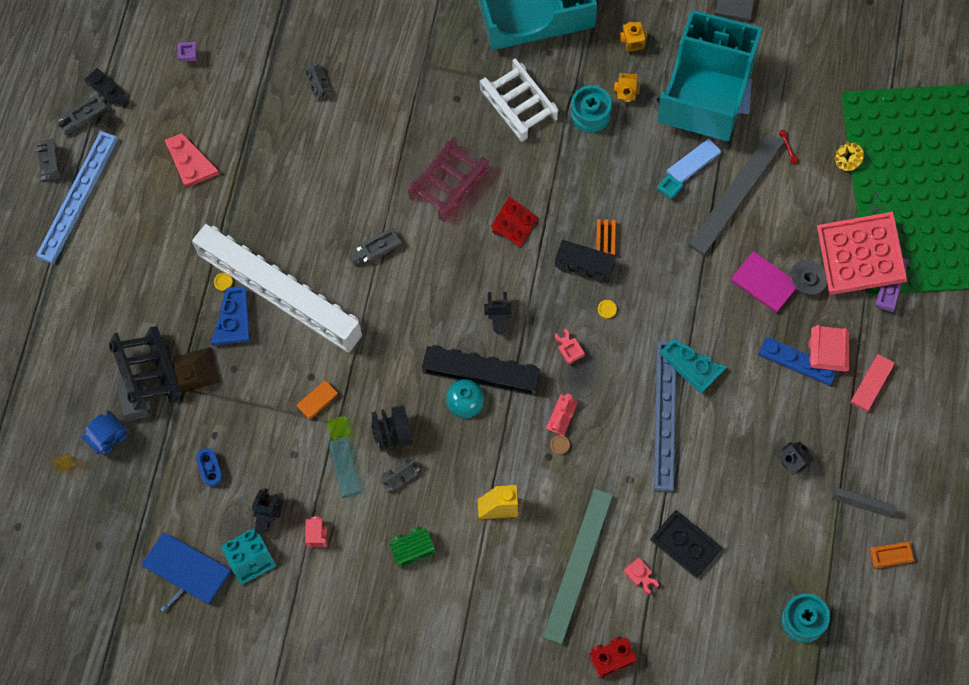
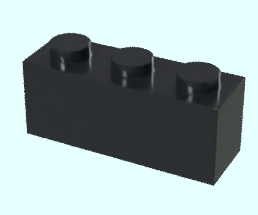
M566 240L561 241L555 258V267L564 272L571 271L580 277H591L600 283H609L616 263V255Z

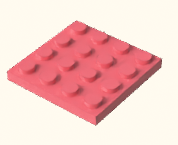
M893 212L817 225L830 295L907 282Z

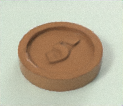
M557 435L551 440L550 448L553 453L563 455L568 452L570 442L565 436Z

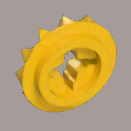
M847 142L845 145H840L834 160L841 170L851 171L862 163L864 152L861 146L855 142ZM849 151L852 156L847 160L844 156H847Z

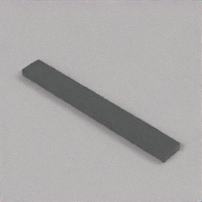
M769 132L692 238L688 247L703 256L707 253L784 143L783 140Z

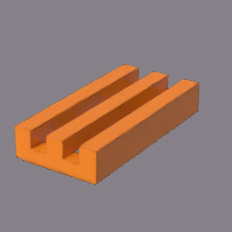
M597 219L596 250L600 251L601 226H604V252L615 255L616 220L608 221L604 219V221H601V219ZM608 226H612L611 252H608Z

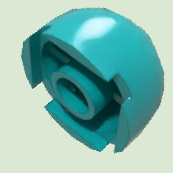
M461 379L455 381L449 387L446 393V405L453 416L460 419H469L481 412L484 406V394L476 382L469 379Z

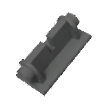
M310 61L305 70V75L309 79L311 92L314 94L316 101H318L320 96L329 97L331 89L327 80L321 81L326 79L323 67L319 63L313 64Z
M406 458L398 464L399 467L394 471L390 469L381 475L382 479L379 482L382 484L386 483L383 487L387 493L393 492L403 485L400 477L403 476L407 482L418 475L419 467L416 464L412 465L415 460H408Z

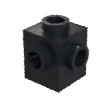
M801 441L794 444L792 442L788 443L782 448L783 452L778 456L783 466L792 475L803 471L815 460L809 453L807 446L802 444Z

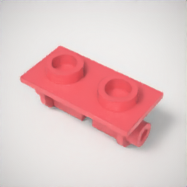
M560 394L547 424V430L562 436L565 435L578 404V401L572 399V395L566 394L563 396Z

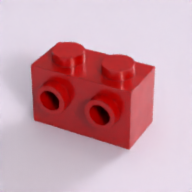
M620 636L612 639L609 645L603 647L600 644L591 649L592 652L589 653V658L598 679L637 662L627 637L622 639Z

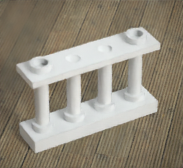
M514 59L512 60V71L495 82H489L486 77L480 80V90L519 140L523 142L528 139L529 127L548 115L556 121L558 108L554 102L551 103L528 75L525 66ZM516 76L522 80L523 84L505 95H499L497 92V88ZM527 89L534 95L514 109H510L507 105L509 100ZM537 102L542 105L544 110L527 121L521 122L518 119V114Z

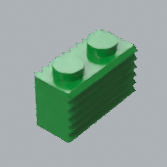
M418 527L411 530V534L407 536L398 535L392 538V542L389 545L399 568L436 553L427 528L422 529Z

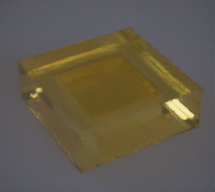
M70 453L51 461L53 467L58 472L76 465V461Z

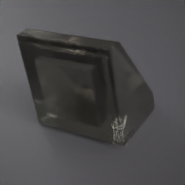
M108 111L96 127L108 134L114 135L123 121Z

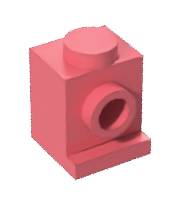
M315 516L311 517V519H306L305 543L307 547H327L328 543L324 539V537H327V525H324L323 517Z

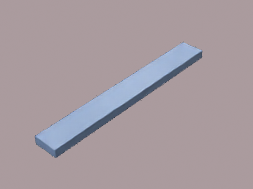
M102 131L99 132L36 254L37 259L55 264L118 141L116 136Z

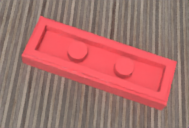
M877 354L850 403L868 412L895 363Z

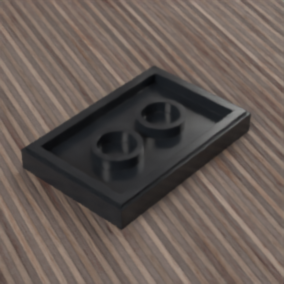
M677 510L670 515L650 539L653 544L696 579L722 550L721 546Z

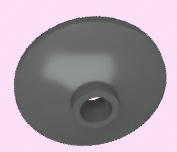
M802 260L797 262L791 269V282L798 291L807 295H816L825 289L827 285L826 273L824 268L818 263L811 260Z

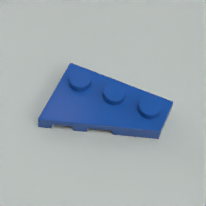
M245 286L226 288L221 305V313L211 341L212 346L250 342L247 291Z

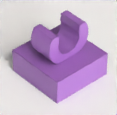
M196 42L178 43L179 62L197 61Z

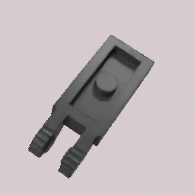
M96 94L67 111L65 115L56 120V124L60 127L66 125L62 128V133L68 135L74 132L76 128L78 129L108 111V108L101 97Z

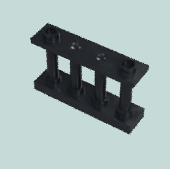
M150 327L145 337L120 341L118 333H114L109 342V349L115 356L127 390V399L132 404L133 409H138L142 399L160 395L168 396L169 402L177 401L182 391L158 327ZM147 345L151 350V354L129 358L126 357L124 348ZM150 361L156 364V371L134 375L130 368V365ZM159 378L164 385L161 388L139 392L136 382Z

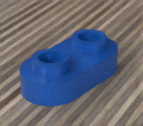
M209 448L201 449L196 455V461L202 480L207 486L215 487L221 483L223 478L216 454ZM210 457L209 462H204L205 458ZM211 475H216L214 480H210Z

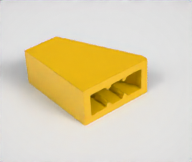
M516 485L496 486L477 499L479 519L518 517Z

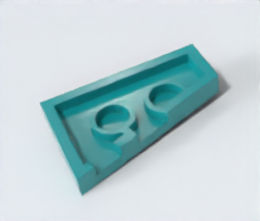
M672 339L659 352L700 394L727 368L723 364L719 365L713 362L706 355L702 356L694 352V349L675 339Z

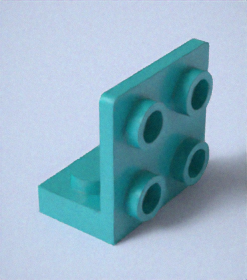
M255 528L221 546L240 585L276 567L260 534L255 532Z

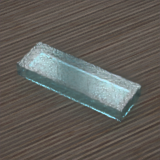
M347 437L329 441L328 445L341 497L345 498L360 494L361 491Z

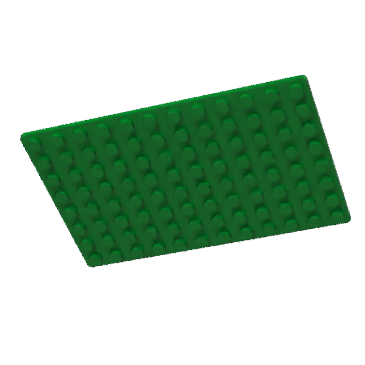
M969 84L842 92L841 101L847 142H855L861 146L864 152L862 163L856 169L851 170L857 218L893 212L902 258L909 259L905 270L907 282L902 283L899 293L969 290ZM872 204L876 208L882 205V208L874 212ZM880 287L868 288L867 292L869 295H878Z

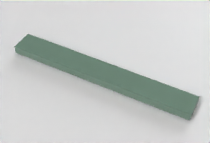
M597 489L593 490L543 635L545 640L559 645L563 643L613 497L612 494Z

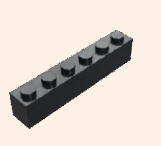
M438 345L427 346L422 364L423 374L453 380L469 379L478 385L536 396L540 378V368L533 364L521 365L513 360L506 362L493 356L486 358L481 357L477 353H462L458 349L446 350Z

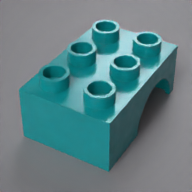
M477 0L491 51L596 27V0Z
M691 10L679 43L677 58L666 92L662 91L660 96L657 122L729 141L758 55L763 28Z

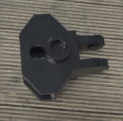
M488 292V304H484L485 315L492 319L493 331L496 334L504 331V319H508V314H511V303H507V292H503V304H492V292Z
M263 488L259 490L252 505L253 517H256L254 529L256 533L261 535L267 532L271 522L280 517L284 493L279 492L274 495L271 501H268L269 489Z

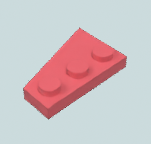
M182 133L165 140L185 188L219 175V171Z

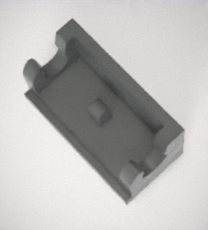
M51 138L50 140L36 143L41 181L62 179L58 146L55 140Z

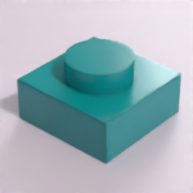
M670 174L657 186V190L670 200L683 188V184Z

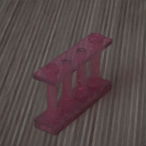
M455 137L443 145L442 151L421 176L408 187L409 199L413 200L417 194L437 207L438 219L443 222L447 220L489 169V160L482 157L479 161H474L456 149L457 140ZM451 154L470 166L471 171L468 175L462 174L445 162ZM442 168L458 179L460 184L457 188L450 187L434 176L436 171ZM428 181L449 194L445 202H441L422 189Z

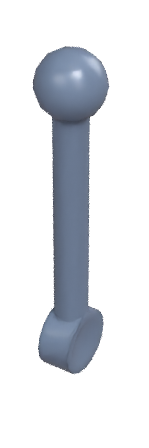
M180 589L160 610L164 613L184 591Z

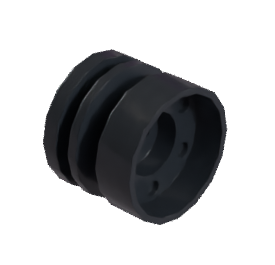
M404 404L391 407V417H387L385 410L382 409L383 419H378L376 411L371 412V427L375 442L381 452L386 451L384 442H388L390 450H392L394 447L393 440L396 439L400 447L413 445Z

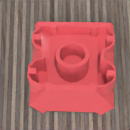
M820 325L811 328V337L808 342V347L811 349L809 357L811 368L849 371V331L847 328L840 329Z

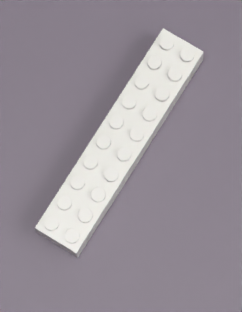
M205 224L194 237L192 243L199 257L224 273L229 274L233 279L346 352L350 353L362 337L359 320L354 315H347L337 304L332 305L327 302L328 300L323 295L313 293L309 286L305 284L300 285L292 275L288 274L286 276L276 265H269L262 256H255L245 245L240 246L231 236L227 235L226 237L221 234L222 232L217 227H210Z

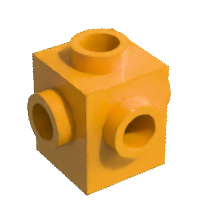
M629 22L623 25L622 32H620L621 43H625L626 51L632 52L645 49L647 33L646 29L642 28L641 22Z
M619 73V80L614 84V93H617V99H621L622 102L635 100L636 95L640 93V84H637V74Z

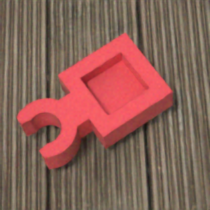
M563 329L565 337L560 338L556 333L555 341L562 344L558 347V350L567 365L584 357L585 353L575 338L569 339L568 330Z
M637 558L623 571L636 587L642 584L643 590L647 595L651 594L647 587L649 584L654 585L655 588L659 587L655 579L649 578L652 572L640 558Z

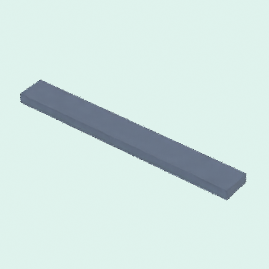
M657 341L654 491L673 492L676 370L659 354L669 343L665 341Z

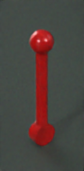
M781 130L779 135L783 138L790 154L791 164H796L798 158L792 152L786 138V131Z

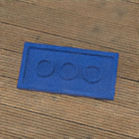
M165 532L162 533L141 564L143 568L208 605L231 573L230 569Z

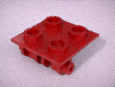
M509 196L491 224L492 233L495 235L502 234L521 248L538 217Z

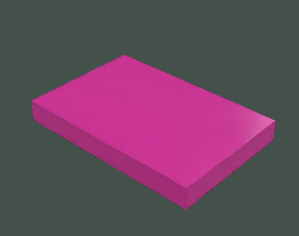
M754 251L730 280L776 314L796 290L791 282V278Z

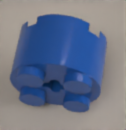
M106 411L108 413L106 416L102 414L97 416L86 426V434H81V438L97 455H108L113 450L112 445L117 441L118 443L122 442L127 437L125 433L127 428L111 411Z

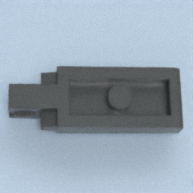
M392 227L361 243L360 247L357 248V252L350 255L351 261L354 266L363 261L364 263L370 262L401 246L402 242Z

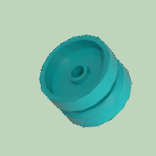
M592 85L581 87L572 97L571 119L573 124L579 130L587 133H595L604 129L610 121L612 103L610 95L603 88Z
M800 594L793 597L784 608L781 616V624L785 634L799 643H810L817 640L827 629L830 622V611L826 603L820 597L813 594Z

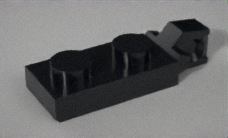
M98 68L84 79L86 84L109 104L116 102L122 108L129 104L123 96L125 94L124 91Z

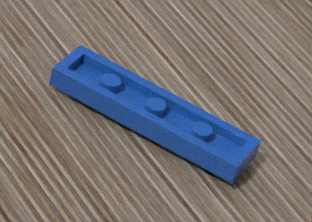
M769 337L765 338L758 354L760 357L828 386L831 385L836 374V370L811 368L810 355Z

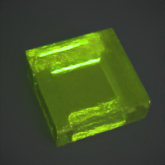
M346 416L327 420L331 440L351 436Z

